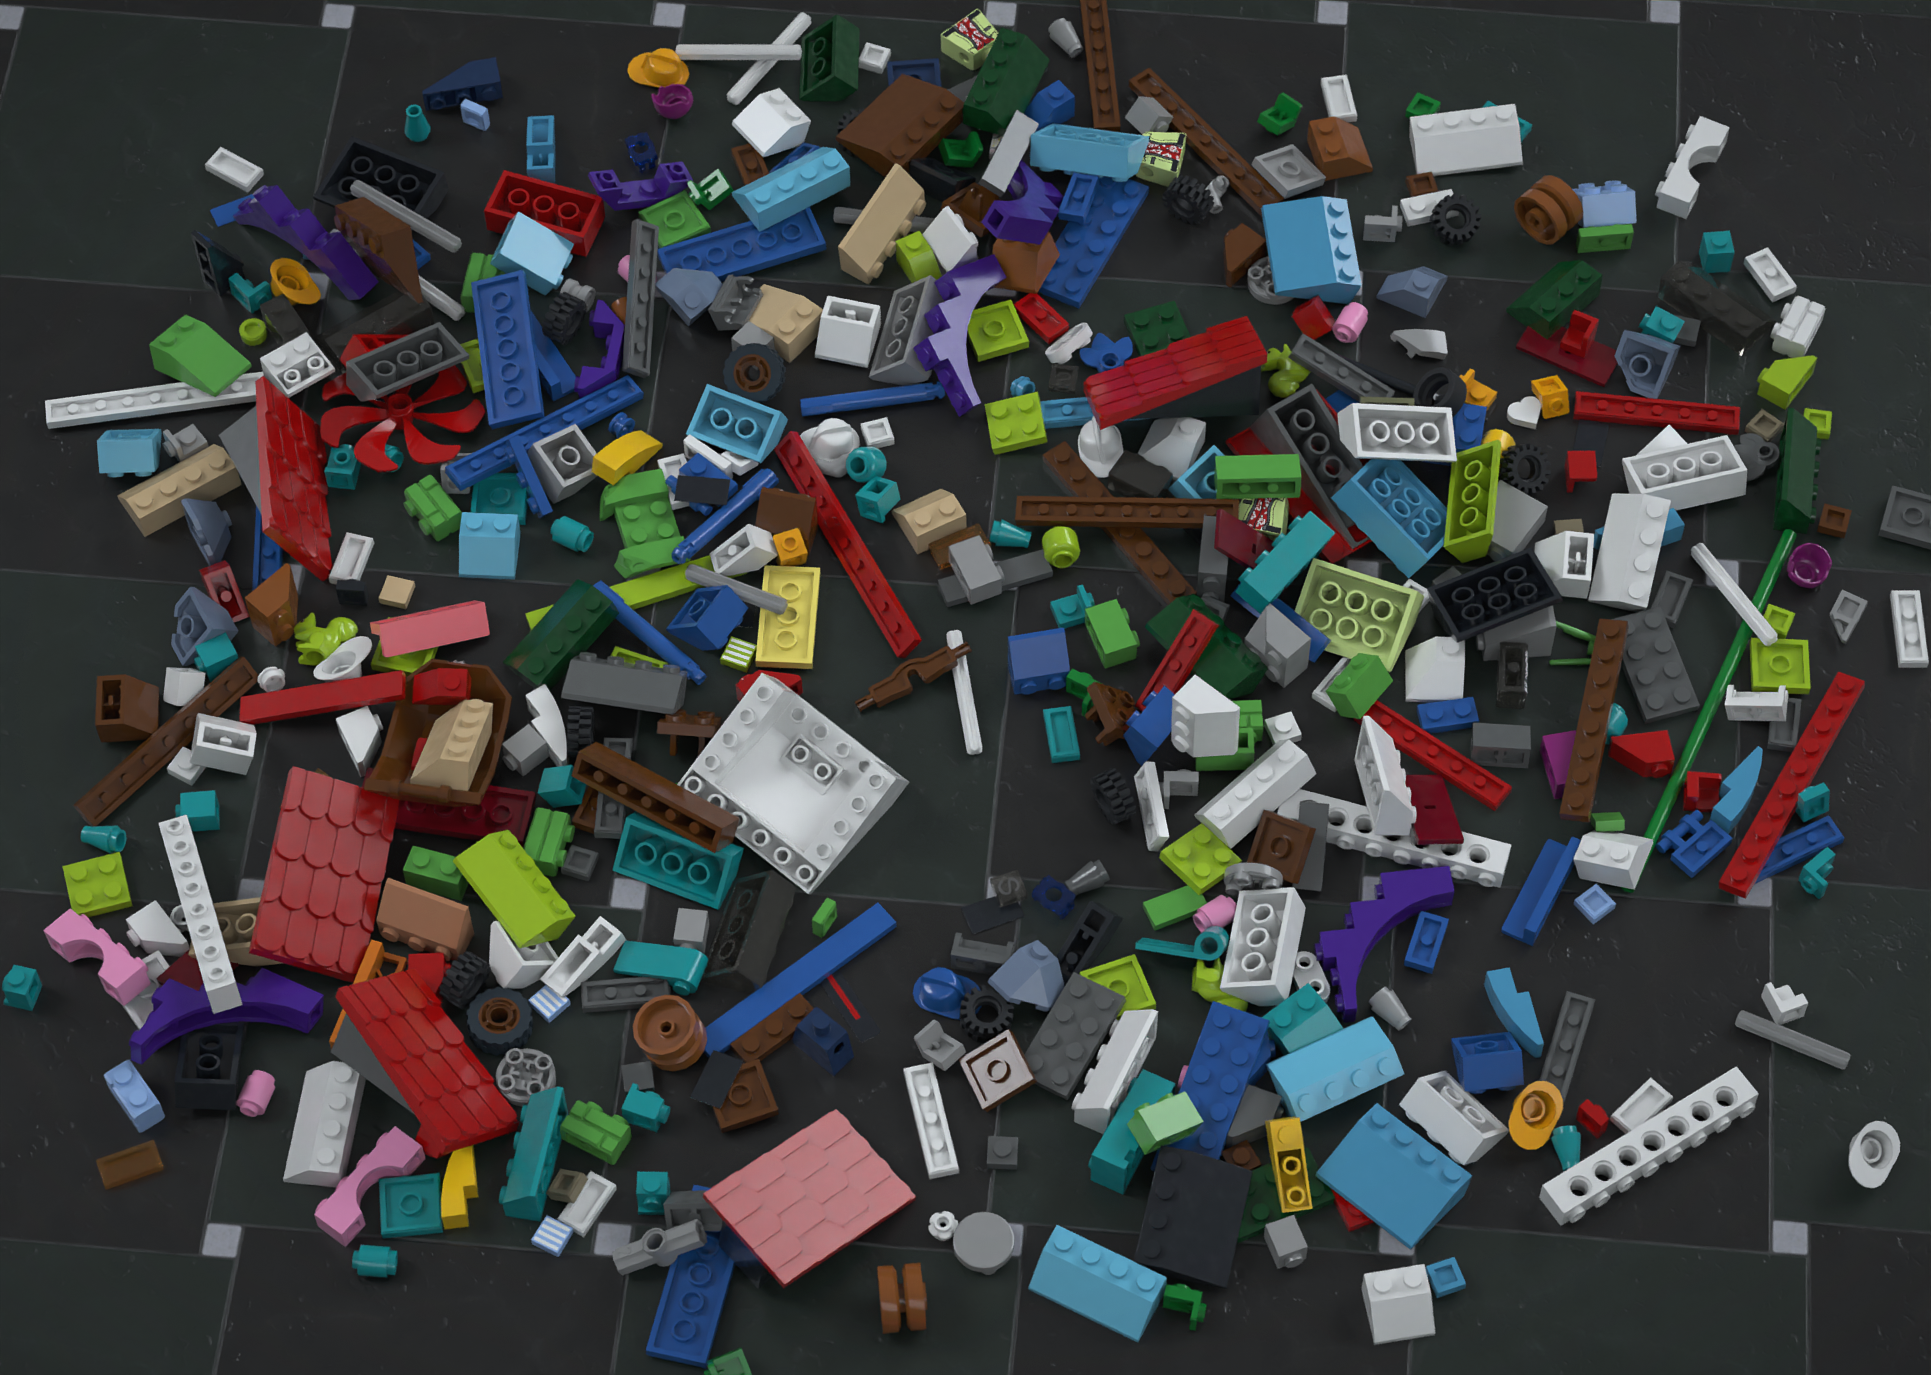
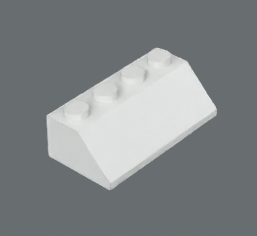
M1515 104L1410 117V142L1417 174L1432 172L1433 176L1523 164L1520 128Z
M1352 403L1337 413L1340 440L1355 458L1433 462L1457 461L1451 408Z
M1727 435L1622 459L1629 494H1646L1671 500L1669 509L1674 508L1675 511L1746 495L1747 469Z
M1612 493L1588 597L1589 602L1635 613L1646 610L1671 500L1646 494Z
M1363 716L1354 761L1374 834L1409 835L1411 824L1416 822V807L1411 805V790L1405 784V769L1400 767V751L1395 749L1393 738L1370 716Z
M1289 739L1279 740L1194 816L1231 849L1259 825L1264 810L1274 812L1317 773L1305 752Z
M1294 887L1239 891L1220 985L1222 992L1258 1006L1279 1005L1289 997L1306 909Z
M1153 1009L1124 1011L1120 1021L1115 1019L1109 1032V1036H1111L1107 1045L1102 1044L1097 1055L1099 1062L1096 1068H1090L1086 1075L1084 1085L1087 1086L1083 1094L1078 1092L1073 1101L1072 1109L1075 1110L1074 1122L1104 1134L1114 1118L1120 1102H1124L1127 1097L1128 1087L1132 1079L1137 1077L1156 1039L1158 1011Z
M331 1061L306 1071L283 1178L284 1182L337 1187L341 1179L346 1176L366 1081L365 1077L346 1063Z

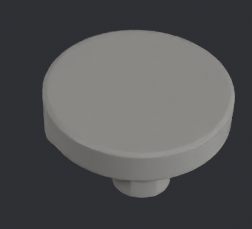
M1269 255L1257 260L1249 268L1247 286L1250 293L1257 300L1266 304L1277 305L1286 303L1294 298L1275 295Z
M1258 863L1234 864L1227 867L1224 874L1225 892L1231 896H1239V891L1282 888L1283 875L1277 869Z
M510 1049L496 1071L498 1090L509 1103L522 1107L523 1105H528L531 1094L555 1087L556 1072L551 1057L535 1049Z
M978 1212L964 1218L955 1229L953 1236L954 1254L968 1269L982 1272L985 1275H991L997 1269L1004 1266L1012 1256L1014 1250L1013 1231L1006 1220L994 1213Z

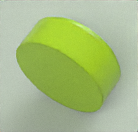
M257 318L245 320L239 328L241 340L250 346L263 343L268 335L265 323Z

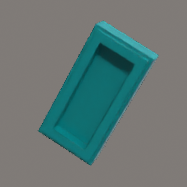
M1072 707L1043 709L1051 762L1080 760Z

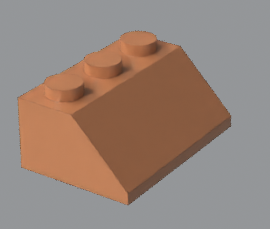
M390 878L387 879L376 920L380 934L391 942L398 940L406 943L416 951L422 952L425 950L431 953H444L446 961H457L460 954L463 955L474 936L468 906Z

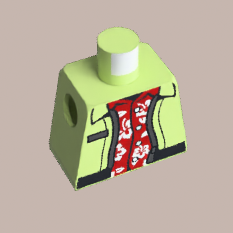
M976 9L941 34V51L970 70H977L983 65L998 32L982 12Z
M1145 132L1143 136H1149V143L1136 176L1168 187L1175 177L1178 178L1186 148V133Z
M1287 498L1241 500L1239 508L1240 521L1272 541H1275L1282 532L1286 535L1289 515V502Z

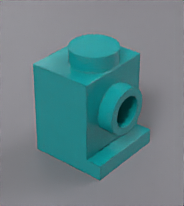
M342 444L339 448H331L328 465L324 471L328 487L355 490L361 463L354 456L353 446Z
M878 476L871 479L855 495L860 516L880 523L885 521V515L900 501L897 482Z
M13 965L12 970L5 976L2 984V990L6 996L4 1005L29 1011L33 1010L43 986L35 969Z
M632 1083L621 1108L623 1118L628 1123L654 1132L658 1131L661 1123H666L670 1114V1106L665 1105L664 1099L651 1091H646L645 1093L639 1091V1086L635 1083Z
M637 1172L636 1196L638 1215H665L663 1204L670 1196L668 1172Z

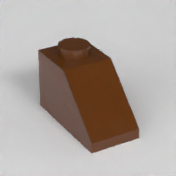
M1243 223L1236 229L1229 230L1223 240L1226 285L1230 288L1248 272L1249 268L1257 260L1265 256L1266 239Z

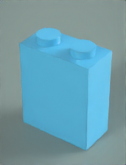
M518 211L509 221L490 264L506 274L523 270L526 274L527 286L546 296L552 288L556 290L560 286L564 278L561 272L563 268L566 269L573 258L570 252L574 243Z

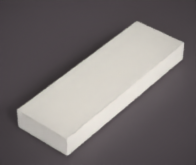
M1892 590L1890 601L1899 668H1927L1929 660L1920 590Z
M1145 762L1134 776L1147 847L1149 851H1159L1169 838V832L1155 762Z

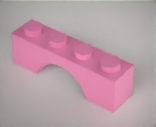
M69 909L43 930L51 948L69 963L86 957L103 960L98 976L105 991L123 1006L151 984L146 973L148 971L146 964L139 957L135 959L131 957L128 950L121 943L115 944L112 942L105 930L102 928L97 930L86 915L81 914L79 916L72 909Z
M396 1126L389 1133H384L378 1139L376 1147L369 1155H364L358 1161L356 1169L351 1175L341 1179L336 1187V1191L330 1198L320 1202L314 1214L318 1227L346 1247L366 1225L360 1210V1203L364 1193L370 1186L378 1182L379 1179L410 1176L426 1159L422 1145Z

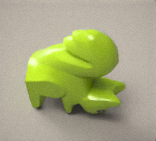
M1284 344L1282 353L1276 348L1269 349L1267 351V363L1261 366V371L1279 370L1268 381L1270 392L1274 396L1281 398L1295 394L1299 388L1298 383L1305 380L1311 371L1288 358L1291 351L1287 344Z
M310 613L307 618L300 621L294 627L295 639L301 640L296 642L297 651L303 653L299 657V663L319 665L341 645V642L344 643L355 638L356 633H358L357 625L349 618L338 617L331 620L327 628L316 627L315 614Z
M1218 957L1215 959L1212 968H1207L1202 959H1197L1196 967L1193 968L1191 991L1198 992L1205 1000L1211 1003L1215 1001L1246 1012L1248 1001L1222 992L1220 989L1225 961L1222 965Z

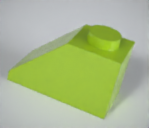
M920 231L896 241V260L911 283L930 275L936 280L942 277L933 250Z
M1811 355L1775 360L1769 369L1764 368L1757 379V382L1760 383L1757 395L1786 410L1812 376L1817 357Z

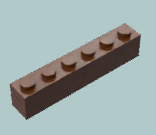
M598 742L578 751L571 775L577 780L713 853L720 851L733 842L740 820L739 817Z

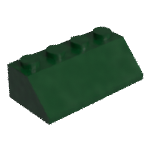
M1001 27L963 104V124L1003 136L1016 110L1025 114L1049 64V58L1025 34Z
M1788 408L1780 437V458L1778 460L1773 530L1784 531L1789 529L1795 533L1807 534L1809 523L1814 524L1816 518V507H1812V501H1816L1818 484H1813L1814 478L1818 477L1820 462L1815 461V455L1820 453L1821 439H1817V427L1794 408Z
M577 579L503 661V664L534 689L545 684L549 691H551L568 672L571 659L576 655L580 656L581 652H585L617 617L619 612L613 601L593 585Z
M1195 594L1176 598L1146 623L1145 628L1167 651L1193 609L1219 625L1190 674L1198 676L1228 699L1253 693L1268 670V667L1261 661V658L1252 652L1242 642V639L1233 633L1224 624L1223 620L1205 605L1203 599Z

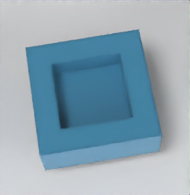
M1455 1257L1426 1266L1427 1277L1437 1298L1465 1289L1466 1282Z

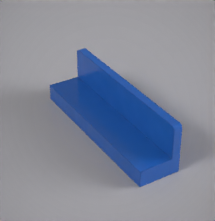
M531 311L540 383L552 401H556L574 392L576 376L551 339L543 335V327Z
M1572 836L1567 846L1552 839L1546 841L1502 926V933L1528 945H1534L1575 865L1574 856L1581 842L1580 839Z

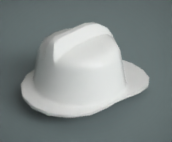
M1093 416L1092 420L1083 426L1078 436L1080 459L1097 478H1106L1114 475L1124 462L1121 434L1115 425L1100 430Z
M838 418L824 420L818 427L804 431L800 435L816 464L818 459L833 462L841 455L850 453L860 446L857 432L851 428L850 424Z
M359 636L344 642L327 659L316 666L313 671L314 677L324 680L326 683L362 677L361 662L370 653L372 641L368 637Z
M1874 1121L1868 1123L1852 1138L1849 1147V1168L1852 1176L1859 1184L1866 1188L1880 1186L1886 1180L1900 1153L1899 1137L1894 1128L1886 1122Z

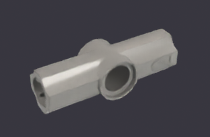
M698 1219L666 1231L660 1228H652L643 1235L641 1240L616 1248L613 1251V1261L621 1275L655 1263L663 1267L668 1266L677 1259L678 1255L705 1246L707 1236L702 1223Z

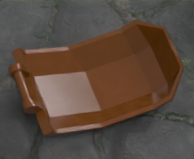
M431 659L407 676L405 700L396 701L381 757L370 778H366L364 790L396 800L449 807L480 805L495 774L512 702L511 695L489 666ZM438 668L468 669L472 678L470 700L479 699L483 702L493 703L492 733L468 791L454 790L448 785L433 787L410 784V779L414 772L411 770V764L418 738H428L435 720L456 706L413 704L414 675Z

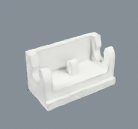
M1734 685L1727 686L1725 709L1728 720L1786 721L1788 690H1786L1785 685H1780L1778 692H1736Z

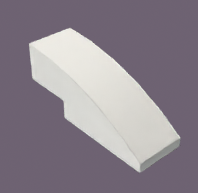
M544 684L526 695L528 710L535 718L531 721L532 728L547 742L549 756L556 766L569 765L564 723L554 697Z
M600 916L582 937L578 934L540 980L562 998L579 987L581 982L589 979L616 953L626 940L624 935Z

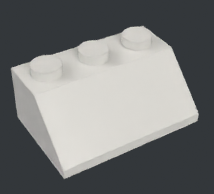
M1194 675L1172 697L1171 741L1179 751L1187 752L1192 757L1234 755L1238 751L1240 707L1201 678Z
M1446 1071L1418 1078L1399 1104L1406 1111L1405 1114L1410 1120L1419 1123L1427 1131L1430 1139L1444 1146L1449 1151V1156L1457 1163L1463 1165L1480 1159L1509 1132L1505 1125L1468 1091L1465 1092L1462 1086Z

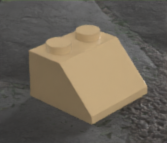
M943 489L936 490L892 510L894 518L917 554L967 533L966 513L954 494Z

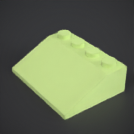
M1313 558L1295 611L1331 640L1324 651L1352 659L1358 653L1378 655L1387 671L1391 672L1415 625L1424 595L1416 590Z

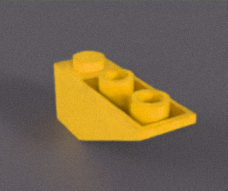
M1294 1116L1266 1120L1269 1152L1282 1213L1312 1209L1300 1118Z

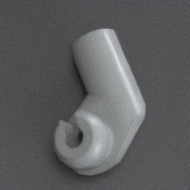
M1222 175L1213 179L1205 189H1209L1211 192L1210 196L1214 198V205L1210 210L1212 214L1222 211L1223 207L1220 198L1229 186V180Z
M849 453L841 455L833 462L818 459L817 466L822 474L840 478L847 474L846 459Z

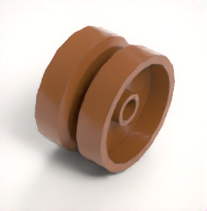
M1552 175L1543 176L1531 189L1522 194L1514 204L1516 217L1523 229L1535 240L1546 245L1554 244L1583 217L1582 204L1576 193L1568 184Z
M674 995L654 997L645 1003L636 1014L633 1023L634 1039L651 1063L661 1070L678 1071L686 1069L695 1063L704 1052L707 1043L706 1028L691 1005L681 997Z
M920 1262L904 1264L902 1268L903 1283L901 1284L897 1283L896 1269L893 1265L877 1266L883 1334L900 1331V1313L906 1312L907 1327L910 1331L926 1330L925 1310H928L925 1282H922Z

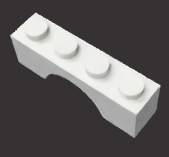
M1701 116L1696 125H1690L1685 137L1687 139L1686 144H1680L1675 156L1677 158L1676 162H1671L1666 171V181H1660L1655 193V196L1659 197L1657 208L1684 219L1687 218L1696 201L1700 185L1691 176L1689 169L1699 163L1717 162L1726 144L1730 127Z

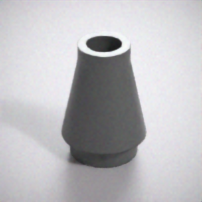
M1100 860L1090 861L1069 880L1065 881V885L1072 897L1080 893L1105 886L1104 883L1109 881L1110 878Z

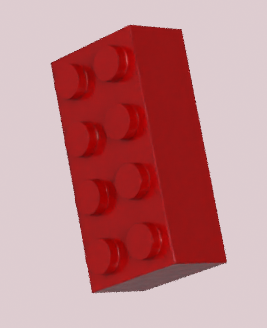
M506 170L503 171L484 210L487 230L504 234L509 221L519 211L574 243L570 253L587 257L605 219L604 200L600 196Z

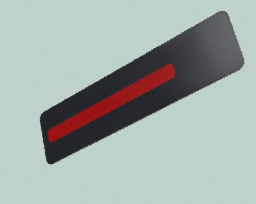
M839 969L820 983L861 1043L881 1032Z

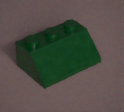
M836 14L801 38L800 100L841 101L858 90L860 28Z
M1583 260L1559 262L1506 308V312L1526 327H1531L1545 339H1549L1556 331L1570 321L1574 310L1581 312L1600 295L1603 275Z

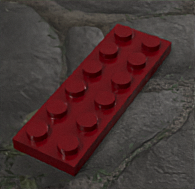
M367 768L362 787H365L366 778H370L374 768ZM489 785L480 805L449 807L400 800L395 829L480 841L488 834L509 830L517 838L518 843L524 847L537 798L536 792Z

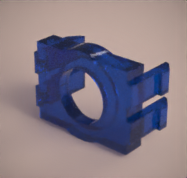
M647 132L638 133L636 136L632 135L624 139L628 154L635 166H639V172L646 170L645 163H648L649 169L656 167L655 160L658 159V156ZM637 144L639 147L645 146V144L649 147L645 153H636L633 150Z
M1049 875L1044 877L1040 881V885L1033 889V899L1039 901L1046 909L1053 911L1058 916L1060 915V919H1064L1068 915L1067 911H1071L1075 907L1074 899L1076 895L1068 890L1064 884L1054 880ZM1056 888L1061 891L1062 897L1055 902L1049 901L1045 897L1046 891Z

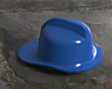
M938 967L931 969L918 978L914 985L913 996L920 1008L951 1019L961 1020L959 1019L962 1000L964 1001L965 994L967 992L971 994V989L974 987L978 991L980 988L974 981L957 975L947 968ZM982 1006L976 1009L975 1014L978 1013Z

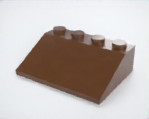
M902 74L836 136L835 140L885 178L895 163L900 165L909 174L911 159L928 156L938 146L942 138L945 139L962 123L964 102L945 88Z
M365 197L335 205L336 215L334 216L336 228L369 270L415 302H423L411 226Z

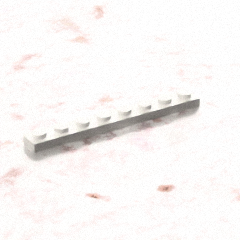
M264 373L243 374L216 397L181 382L45 400L46 423L48 429L254 402L256 401L255 381L264 376Z

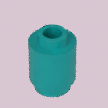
M566 516L556 519L550 531L554 542L576 552H586L594 538V533L589 530L588 526Z
M360 1245V1250H354L352 1268L357 1269L358 1275L387 1278L388 1275L396 1274L398 1251L384 1246Z

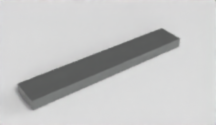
M636 219L632 221L622 371L646 378L650 376L659 227Z

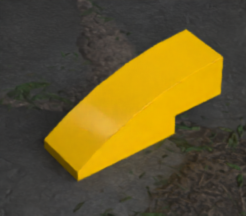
M642 430L623 435L604 447L593 457L591 472L610 484L615 485L624 475L634 474L662 448L663 443Z
M474 1145L453 1151L448 1162L441 1196V1217L445 1230L469 1226L466 1199L478 1197Z

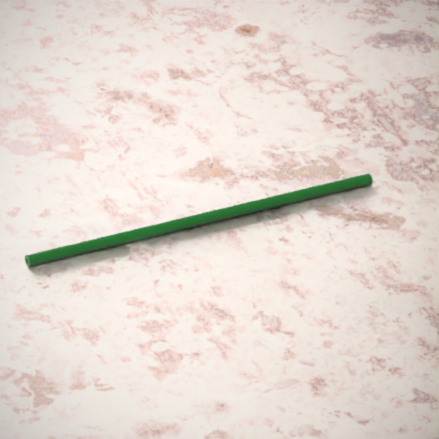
M1784 530L1751 601L1761 614L1797 537V534L1792 530ZM1744 619L1643 836L1644 838L1653 839V845L1641 875L1684 784L1687 771H1690L1727 690V686L1751 638L1753 630ZM1621 887L1624 891L1629 893H1633L1635 891V889Z

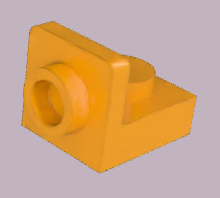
M1470 368L1464 376H1459L1465 382L1467 388L1464 403L1485 406L1487 411L1496 399L1497 392L1474 380L1475 371Z
M1558 375L1531 381L1532 391L1541 402V412L1544 419L1569 413L1568 389Z
M798 528L773 536V542L778 554L776 559L778 566L795 567L806 563L808 552Z

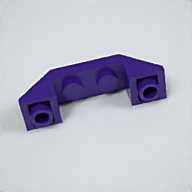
M683 161L659 164L654 179L620 183L613 169L594 171L588 174L598 195L614 211L650 207L680 193L688 187L687 182L689 180L693 181Z
M597 300L596 309L591 310L589 325L594 328L595 338L606 339V350L608 353L607 357H602L601 368L583 366L581 376H576L574 391L579 394V399L618 380L623 360L625 325L603 300Z

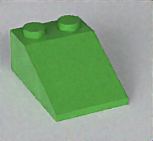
M186 314L149 344L155 370L214 397L218 396L252 367L251 362L206 323Z

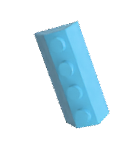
M1052 123L1031 134L1030 166H1037L1039 170L1047 172L1058 169L1064 170V174L1073 175V172L1087 173L1088 175L1099 176V178L1104 176L1112 177V180L1117 182L1128 181V178L1134 176L1139 171L1149 143V136Z
M821 147L732 192V196L758 231L761 232L849 187L850 166L835 148Z
M1372 1016L1266 1064L1277 1094L1282 1096L1281 1104L1285 1109L1286 1116L1299 1117L1300 1122L1404 1075L1394 1046Z
M1056 1225L1041 1253L1029 1285V1290L1133 1341L1139 1342L1164 1296L1167 1277Z

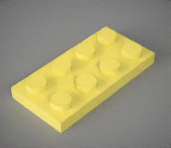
M764 565L762 590L786 599L788 606L784 614L781 615L760 607L756 667L813 668L820 568Z

